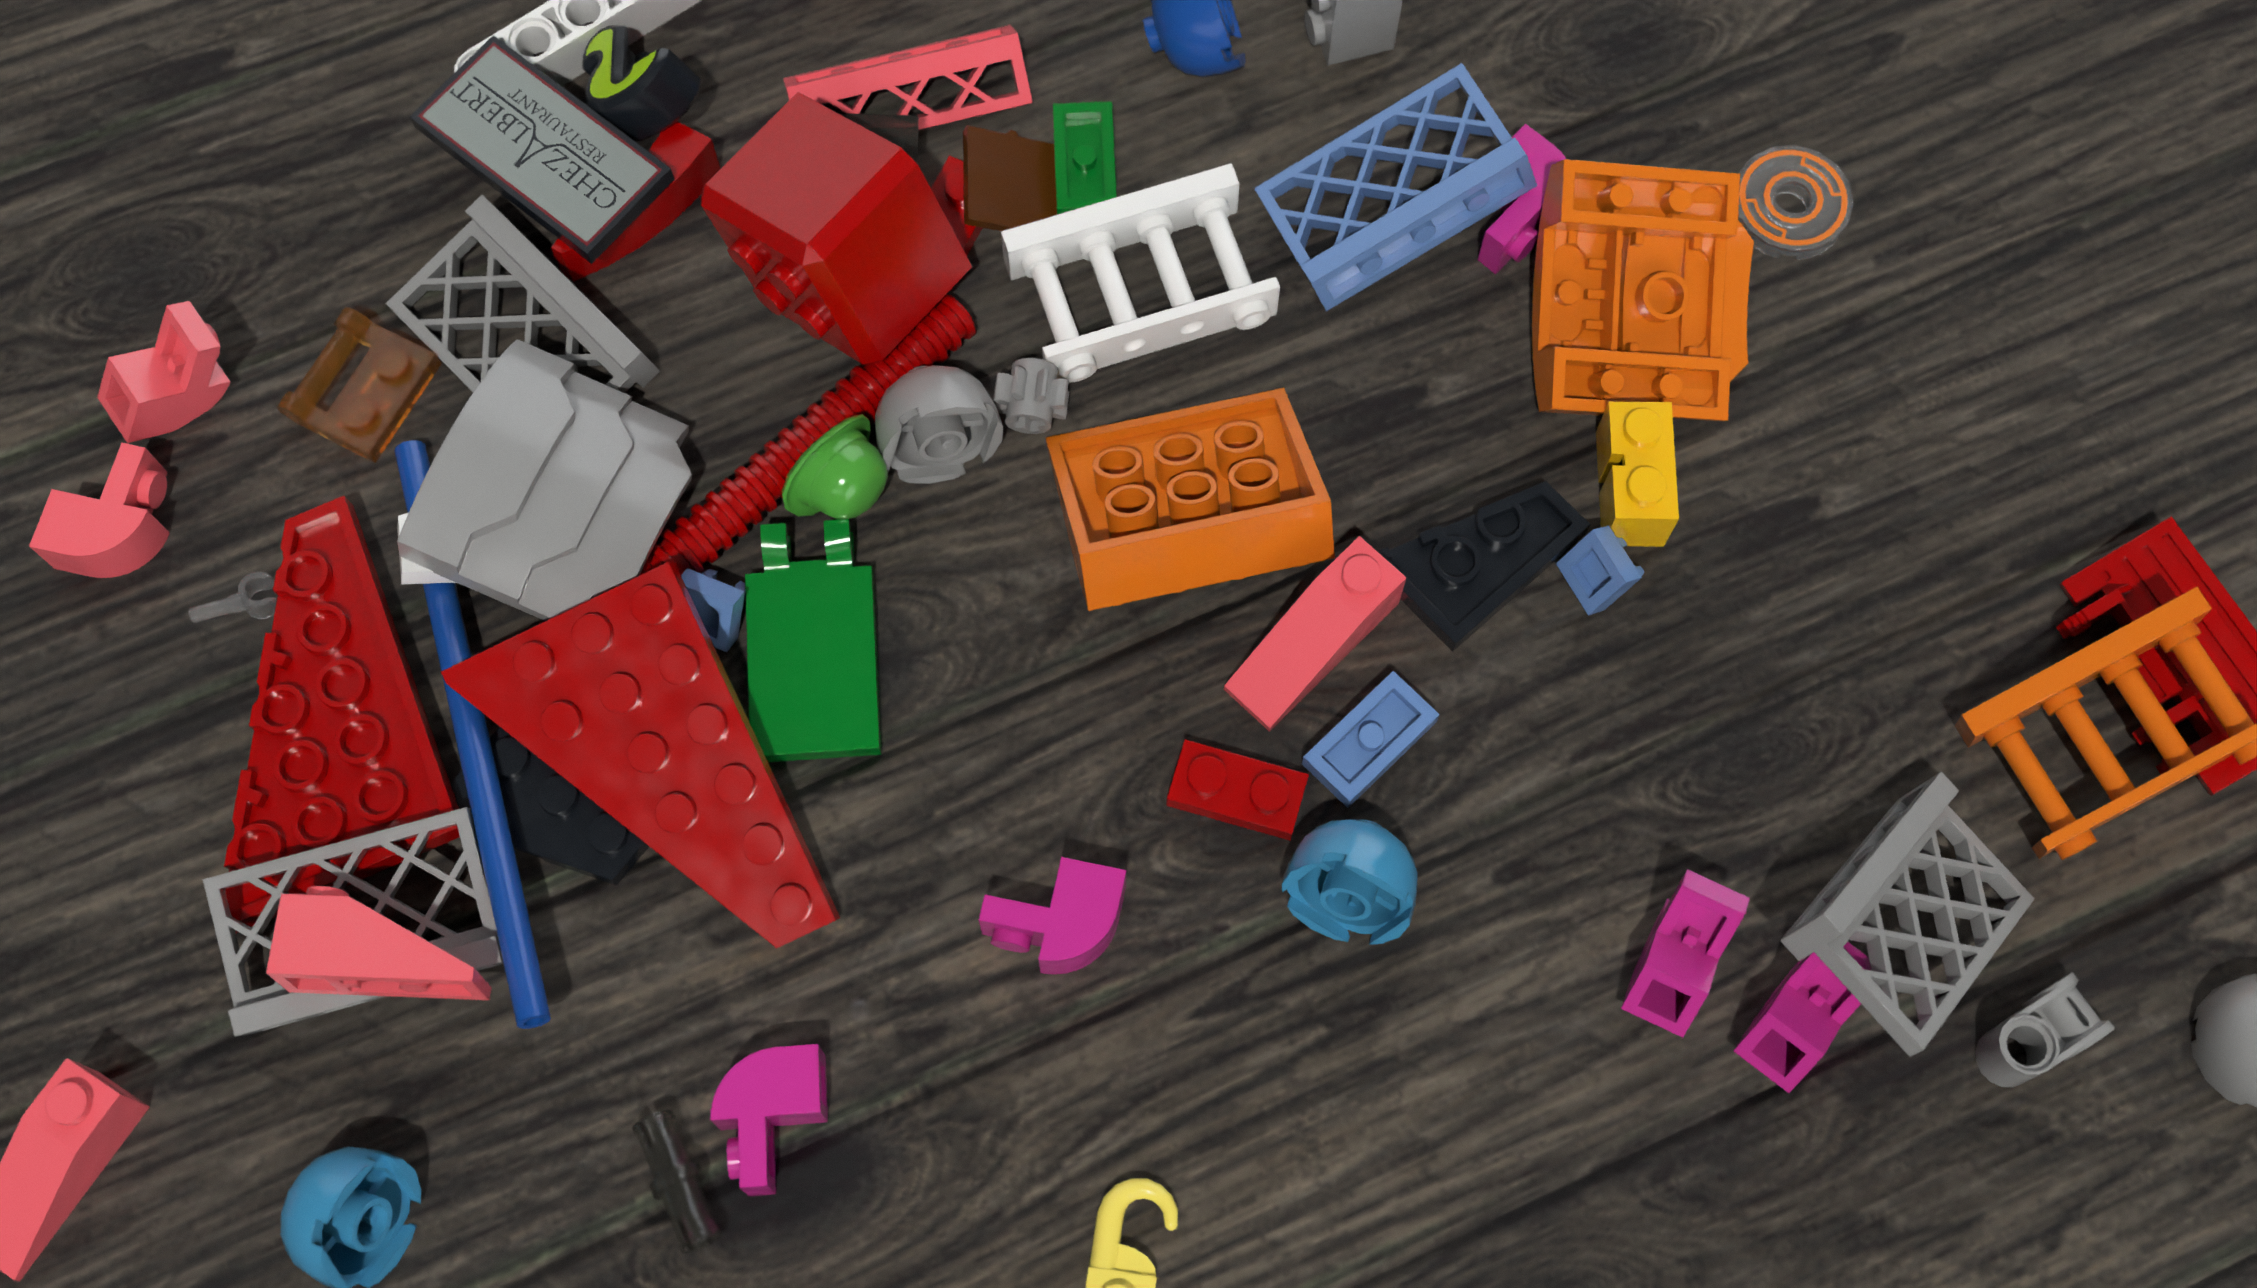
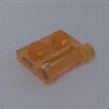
M345 307L334 322L338 329L294 392L287 391L276 407L293 422L376 463L442 364L435 353L373 323L360 312ZM358 343L369 347L370 350L329 410L325 412L315 407Z

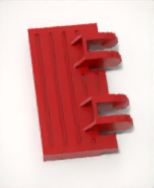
M2172 516L2060 583V587L2075 607L2096 594L2100 598L2068 617L2056 627L2064 639L2082 634L2092 624L2109 614L2113 615L2122 628L2198 587L2212 609L2196 624L2202 632L2197 636V639L2253 723H2257V631ZM2159 644L2137 656L2143 664L2138 668V671L2159 703L2163 705L2173 699L2177 704L2165 711L2173 724L2177 725L2188 719L2201 737L2200 740L2189 746L2194 756L2230 738L2173 651L2165 653ZM2142 726L2132 732L2139 745H2143L2146 742L2152 743V740ZM2234 755L2196 774V776L2210 796H2213L2256 771L2257 757L2240 765ZM2164 759L2156 766L2160 774L2171 770Z

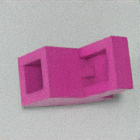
M1526 123L1512 139L1515 137L1527 154L1538 186L1501 207L1500 209L1504 213L1485 231L1478 261L1494 274H1497L1511 258L1517 263L1522 261L1537 243L1543 200L1551 165L1566 159L1558 148Z
M1061 857L1050 908L984 895L979 916L982 935L991 936L990 943L992 945L1013 952L1027 953L1031 945L1040 946L1041 950L1038 961L1040 973L1065 974L1084 968L1095 961L1107 949L1116 933L1126 890V870Z
M1687 869L1671 899L1666 900L1654 923L1632 974L1621 1009L1683 1038L1709 994L1718 961L1745 916L1750 898Z
M1847 942L1843 948L1864 970L1871 971L1869 957ZM1812 953L1798 961L1778 985L1742 1036L1734 1052L1786 1092L1790 1093L1825 1055L1842 1024L1861 1003L1815 953Z
M818 1044L773 1047L752 1053L728 1071L715 1092L711 1106L710 1121L720 1130L738 1129V1137L728 1138L727 1141L728 1174L730 1179H739V1188L748 1196L776 1194L774 1126L828 1122L826 1055Z

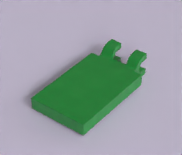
M849 519L824 520V542L827 560L792 562L791 536L787 535L786 523L760 525L764 573L745 574L749 723L767 761L781 762L882 755L874 573L872 566L855 567L854 534L850 531Z

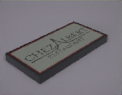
M494 35L410 116L414 127L591 264L674 180L671 168Z

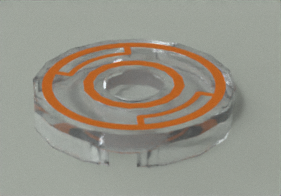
M1797 145L1770 147L1752 156L1738 173L1740 174L1738 220L1753 239V247L1763 254L1776 258L1783 254L1786 256H1796L1795 260L1810 259L1829 250L1843 234L1849 223L1854 204L1850 183L1836 163L1816 150ZM1783 193L1796 195L1803 201L1806 210L1800 213L1787 212L1779 206L1776 196Z

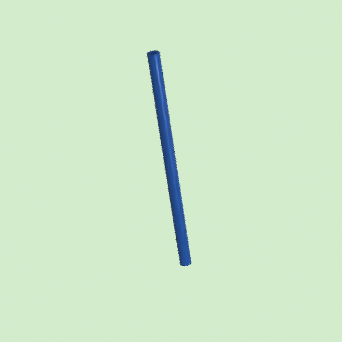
M417 440L405 441L394 449L407 513H409L430 468L426 445ZM456 583L423 584L440 668L443 671L472 657ZM443 678L516 1025L521 1029L535 1028L548 1023L551 1020L485 714L448 686Z

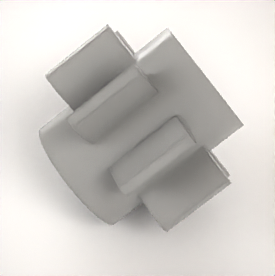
M1022 358L1013 362L1011 375L999 372L996 374L993 401H995L998 413H1006L1005 424L1009 428L1022 433L1040 434L1051 429L1052 417L1066 419L1069 380L1057 379L1058 369L1054 364L1037 358Z

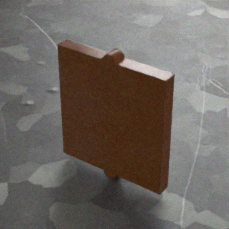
M966 126L963 130L964 224L996 231H1005L1057 215L1054 144L1020 137L1015 130L1001 133L974 126Z

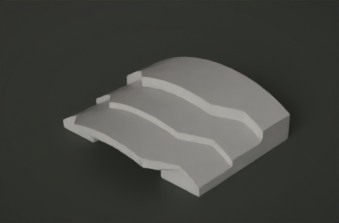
M516 339L497 359L478 384L435 456L397 540L400 559L403 557L433 571L435 574L547 621L640 576L665 524L691 481L692 473L679 449L689 432V425L633 402L632 396L575 372L574 363Z

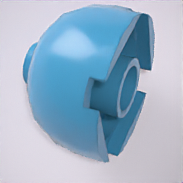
M1336 820L1316 827L1304 837L1288 863L1282 881V892L1287 890L1290 894L1287 907L1292 915L1310 929L1343 942L1349 941L1350 935L1348 930L1359 934H1372L1369 944H1383L1399 938L1410 925L1416 905L1418 872L1414 859L1406 845L1387 829L1369 820Z
M345 1147L317 1157L297 1176L287 1193L282 1208L280 1235L293 1264L319 1283L330 1288H350L357 1284L369 1288L379 1283L399 1263L411 1243L416 1229L414 1224L404 1225L410 1212V1200L421 1204L422 1190L416 1171L399 1157L367 1148Z

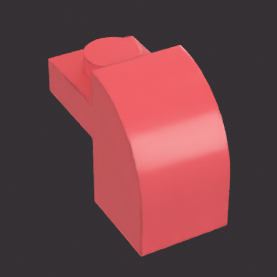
M190 301L166 305L155 347L116 355L107 359L97 398L127 443L178 430L212 409L223 397L230 385V380L216 361L220 355L221 347L214 328L202 320Z
M121 443L100 499L51 489L29 547L54 569L89 577H118L141 568L158 554L170 534L152 515L153 510L158 508L165 498L167 491L166 476L168 472L145 447Z

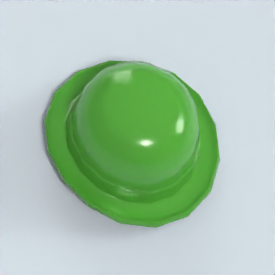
M860 414L844 419L817 439L799 457L787 474L782 488L785 510L798 517L814 515L821 511L827 516L839 520L856 518L874 505L884 490L888 471L881 452L869 442L871 432L870 420Z

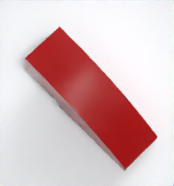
M678 121L661 132L648 152L671 168L674 180L592 264L558 238L551 249L563 275L572 281H576L599 271L640 248L672 224L701 195L704 185L721 169L712 139Z

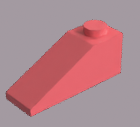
M1358 536L1315 578L1224 685V690L1270 732L1399 604L1406 577L1362 537Z
M313 886L307 889L306 894H281L266 973L286 991L291 993L490 1000L492 987L474 967L349 897L346 891L327 886Z
M68 1058L65 1059L23 1114L0 1161V1271L19 1282L150 1108V1106L100 1072Z

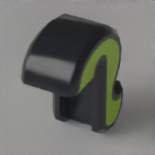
M612 25L599 30L590 39L583 54L582 69L590 75L585 101L592 110L634 141L646 140L665 131L685 115L697 99L701 79L670 49L659 48L653 53L641 52L635 55L628 48V28L624 25Z

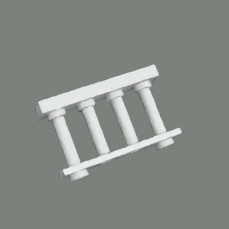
M1232 163L1001 231L1003 258L1010 279L1014 280L1027 276L1034 280L1056 341L1055 344L1042 347L1043 360L1051 362L1057 367V379H1068L1069 382L1081 381L1093 375L1099 368L1234 327L1241 330L1252 329L1265 323L1271 316L1277 315L1280 292L1277 278L1273 277L1252 283L1227 219L1229 215L1237 213L1240 183ZM1195 225L1205 227L1229 288L1227 292L1197 301L1194 299L1170 236L1175 231ZM1138 242L1148 244L1172 307L1141 318L1136 316L1113 254L1118 248ZM1085 259L1091 261L1114 326L1079 336L1056 269L1058 266Z

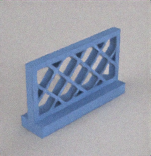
M1461 63L1254 189L1325 310L1328 311L1538 185L1527 154L1515 137L1512 139ZM1458 88H1462L1468 98L1462 118L1434 114L1440 99ZM1476 112L1482 120H1474ZM1399 124L1416 126L1409 149L1382 146L1386 132ZM1429 128L1457 132L1449 155L1422 151ZM1469 134L1494 137L1499 144L1498 148L1479 159L1462 157ZM1347 155L1364 158L1356 181L1330 177L1334 164ZM1377 160L1404 163L1396 187L1369 183ZM1417 165L1444 169L1441 181L1426 191L1409 189ZM1296 186L1312 189L1304 212L1280 209L1275 201L1277 197ZM1325 191L1351 194L1344 218L1317 215ZM1364 197L1391 201L1387 214L1372 223L1356 221ZM1290 224L1299 226L1296 234ZM1312 228L1338 232L1334 246L1310 259L1305 251V247Z

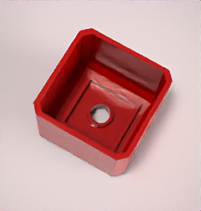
M799 92L702 188L701 207L727 245L728 254L744 271L753 285V292L760 302L774 314H782L798 324L813 338L824 340L861 364L880 363L972 268L919 165L900 146Z

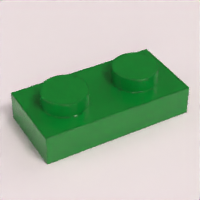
M1112 101L1053 103L1057 215L1116 198Z

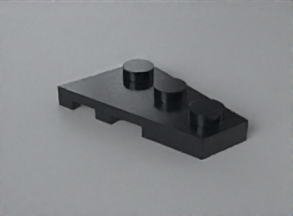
M1545 481L1478 509L1475 515L1443 528L1441 525L1419 533L1417 539L1390 550L1388 547H1385L1377 552L1406 577L1400 600L1453 652L1587 533L1591 524Z
M499 727L490 737L514 849L542 858L545 862L617 886L649 846ZM461 770L450 783L459 809L470 808L463 771Z

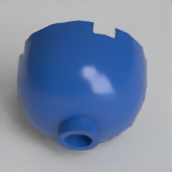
M1151 0L1153 16L1143 19L1145 33L1152 51L1155 53L1164 50L1172 66L1188 75L1200 77L1221 75L1245 67V52L1233 56L1229 35L1242 38L1232 0Z

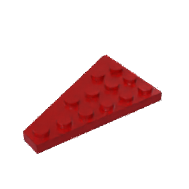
M344 495L285 520L280 547L283 552V560L281 566L276 571L273 591L278 597L271 633H265L257 677L259 695L257 701L252 706L249 727L254 730L247 770H241L232 818L235 833L232 841L227 846L224 867L229 869V872L459 809L353 504ZM457 825L432 832L420 854L459 838ZM417 836L394 843L409 851ZM383 846L367 850L353 875L364 879L401 863L404 858ZM351 855L329 861L343 869ZM316 864L303 867L287 893L306 894L309 887H332L338 876ZM285 873L263 879L278 886ZM250 882L227 888L225 891L231 916L250 927H253L272 896ZM278 909L276 910L272 918L277 916Z
M674 562L660 565L441 671L448 686L775 948H779L840 919V915Z

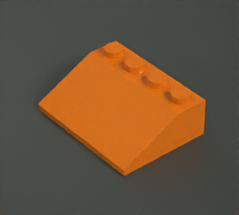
M1284 388L1045 438L1072 554L1088 611L1119 606L1124 603L1179 593L1231 580H1240L1254 575L1300 567L1335 558L1331 499Z

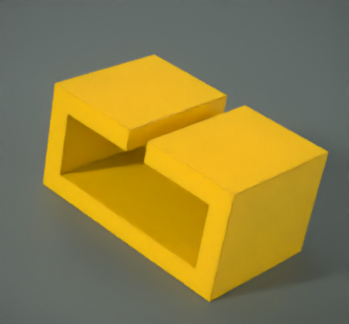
M1609 401L1596 430L1598 483H1604L1599 493L1601 527L1609 525L1615 536L1623 538L1627 546L1664 547L1679 520L1672 402Z

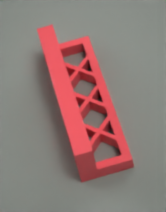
M1011 25L783 78L788 100L799 92L820 104L830 103L848 114L846 118L853 122L855 119L867 126L864 128L883 138L1033 103L1019 36ZM1010 60L1016 92L992 97L974 86L987 65ZM974 68L967 80L955 73ZM945 75L962 86L952 105L948 108L934 110L917 99L929 78ZM916 82L910 93L898 87ZM887 89L905 100L893 121L878 124L860 113L871 92ZM970 92L982 99L963 104ZM859 95L852 107L840 100ZM912 106L924 112L923 114L906 117Z

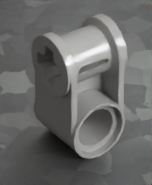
M2071 972L2022 1004L2023 1008L1986 1032L1978 1041L1975 1050L1976 1063L1981 1074L1991 1083L2000 1087H2015L2049 1071L2060 1062L2074 1057L2113 1031L2115 1026L2109 1019L2101 1020L2076 988L2079 979L2074 972ZM2008 1037L2016 1040L2023 1046L2027 1058L2026 1065L2016 1062L2011 1057L2007 1049Z

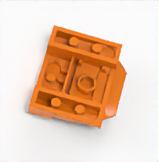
M1563 159L1551 165L1539 224L1533 282L1532 350L1539 412L1598 416L1604 414L1609 401L1672 402L1673 418L1728 421L1730 381L1748 364L1747 311L1754 246L1753 239L1738 220L1740 174Z

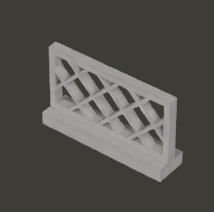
M483 195L465 210L472 220L386 303L472 392L475 391L481 381L470 370H481L482 380L499 358L495 357L497 329L525 328L524 342L537 347L538 327L563 326L567 330L566 354L555 356L574 363L575 372H577L578 366H604L614 376L606 385L623 393L636 382L644 388L660 372ZM479 242L488 251L487 276L459 277L460 259ZM500 264L511 275H500ZM524 287L527 290L526 315L498 316L499 288ZM486 289L484 317L457 318L458 290ZM445 290L443 318L419 319L410 310L427 291ZM539 303L550 314H539ZM484 329L482 358L458 359L454 355L456 330ZM431 331H442V342ZM579 343L591 354H578Z
M1942 772L1928 779L1894 803L1780 940L1798 961L1815 953L1909 1057L1926 1048L2035 899L1949 807L1948 804L1957 795L1959 790ZM1937 830L1954 846L1957 860L1941 857L1936 834ZM1908 867L1924 870L1929 896L1913 893ZM1945 875L1961 878L1966 903L1950 900ZM1982 882L1988 883L2007 903L2003 910L1987 907ZM1879 903L1896 906L1901 933L1884 930ZM1917 910L1933 913L1938 939L1922 937ZM1954 917L1970 920L1975 946L1960 944ZM1848 940L1866 943L1871 971L1864 970L1843 948ZM1887 947L1905 951L1910 977L1893 975ZM1926 954L1942 957L1947 984L1931 981ZM1896 992L1913 994L1919 1020L1916 1026L1900 1010Z
M468 807L203 879L234 1009L228 1010L234 1037L255 1034L387 997L291 993L286 991L276 981L271 986L250 991L244 963L256 943L271 950L272 939L264 935L263 932L279 907L281 894H289L287 892L301 869L314 864L338 876L332 886L333 888L344 890L347 883H350L379 899L374 908V911L383 915L388 906H391L418 921L420 925L414 934L424 939L429 929L444 936L443 938L429 942L474 967L477 971L503 964L473 818ZM457 825L463 852L450 874L418 857L432 832ZM417 836L409 851L394 843ZM380 846L404 858L384 892L353 875L367 850ZM351 855L343 869L329 861ZM413 864L445 881L426 915L394 898ZM466 867L469 870L472 886L459 880ZM285 873L278 886L263 879ZM250 882L272 896L251 928L231 916L225 889ZM454 887L476 899L483 927L456 933L435 921ZM235 930L247 936L240 948Z

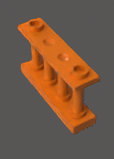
M2198 587L1963 713L1955 724V728L1968 748L1984 739L1990 748L1998 746L2052 831V834L2040 839L2032 847L2038 859L2055 850L2061 860L2075 855L2098 841L2092 830L2234 755L2240 765L2257 757V723H2253L2197 639V636L2202 632L2196 624L2212 609ZM2159 644L2165 653L2173 651L2230 737L2197 756H2194L2138 671V668L2143 664L2137 656ZM2100 676L2107 685L2114 682L2171 769L2137 788L2134 787L2079 702L2084 697L2079 688ZM2041 708H2044L2048 716L2054 714L2057 716L2111 800V802L2078 820L2075 819L2020 733L2025 729L2021 719Z

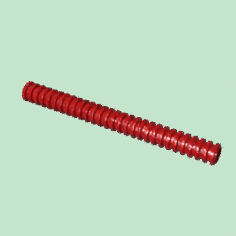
M946 294L880 363L864 364L863 368L856 365L849 371L851 377L849 380L841 378L835 383L836 391L834 393L827 390L821 395L823 403L820 405L812 403L807 407L808 416L798 415L792 420L793 429L783 428L778 432L779 441L775 443L769 440L763 445L764 454L754 453L749 458L751 465L747 468L740 465L734 471L736 476L734 480L725 478L720 483L722 490L719 493L710 491L705 496L707 501L705 505L701 506L696 503L690 509L692 513L690 518L686 519L681 516L675 522L677 525L675 531L672 532L666 529L661 534L663 541L658 545H654L640 575L667 562H674L680 575L687 568L699 573L704 572L702 566L704 562L714 563L719 558L717 551L720 548L729 550L734 545L732 538L735 535L740 538L744 537L748 533L746 526L750 522L754 525L759 524L763 520L761 513L764 510L772 512L777 508L775 500L779 497L782 498V488L787 474L799 457L817 439L844 419L854 415L863 414L870 420V425L875 422L878 403L887 388L916 367L932 366L934 362L942 364L948 359V350L955 352L962 346V337L969 340L976 334L974 321L964 306L954 297Z

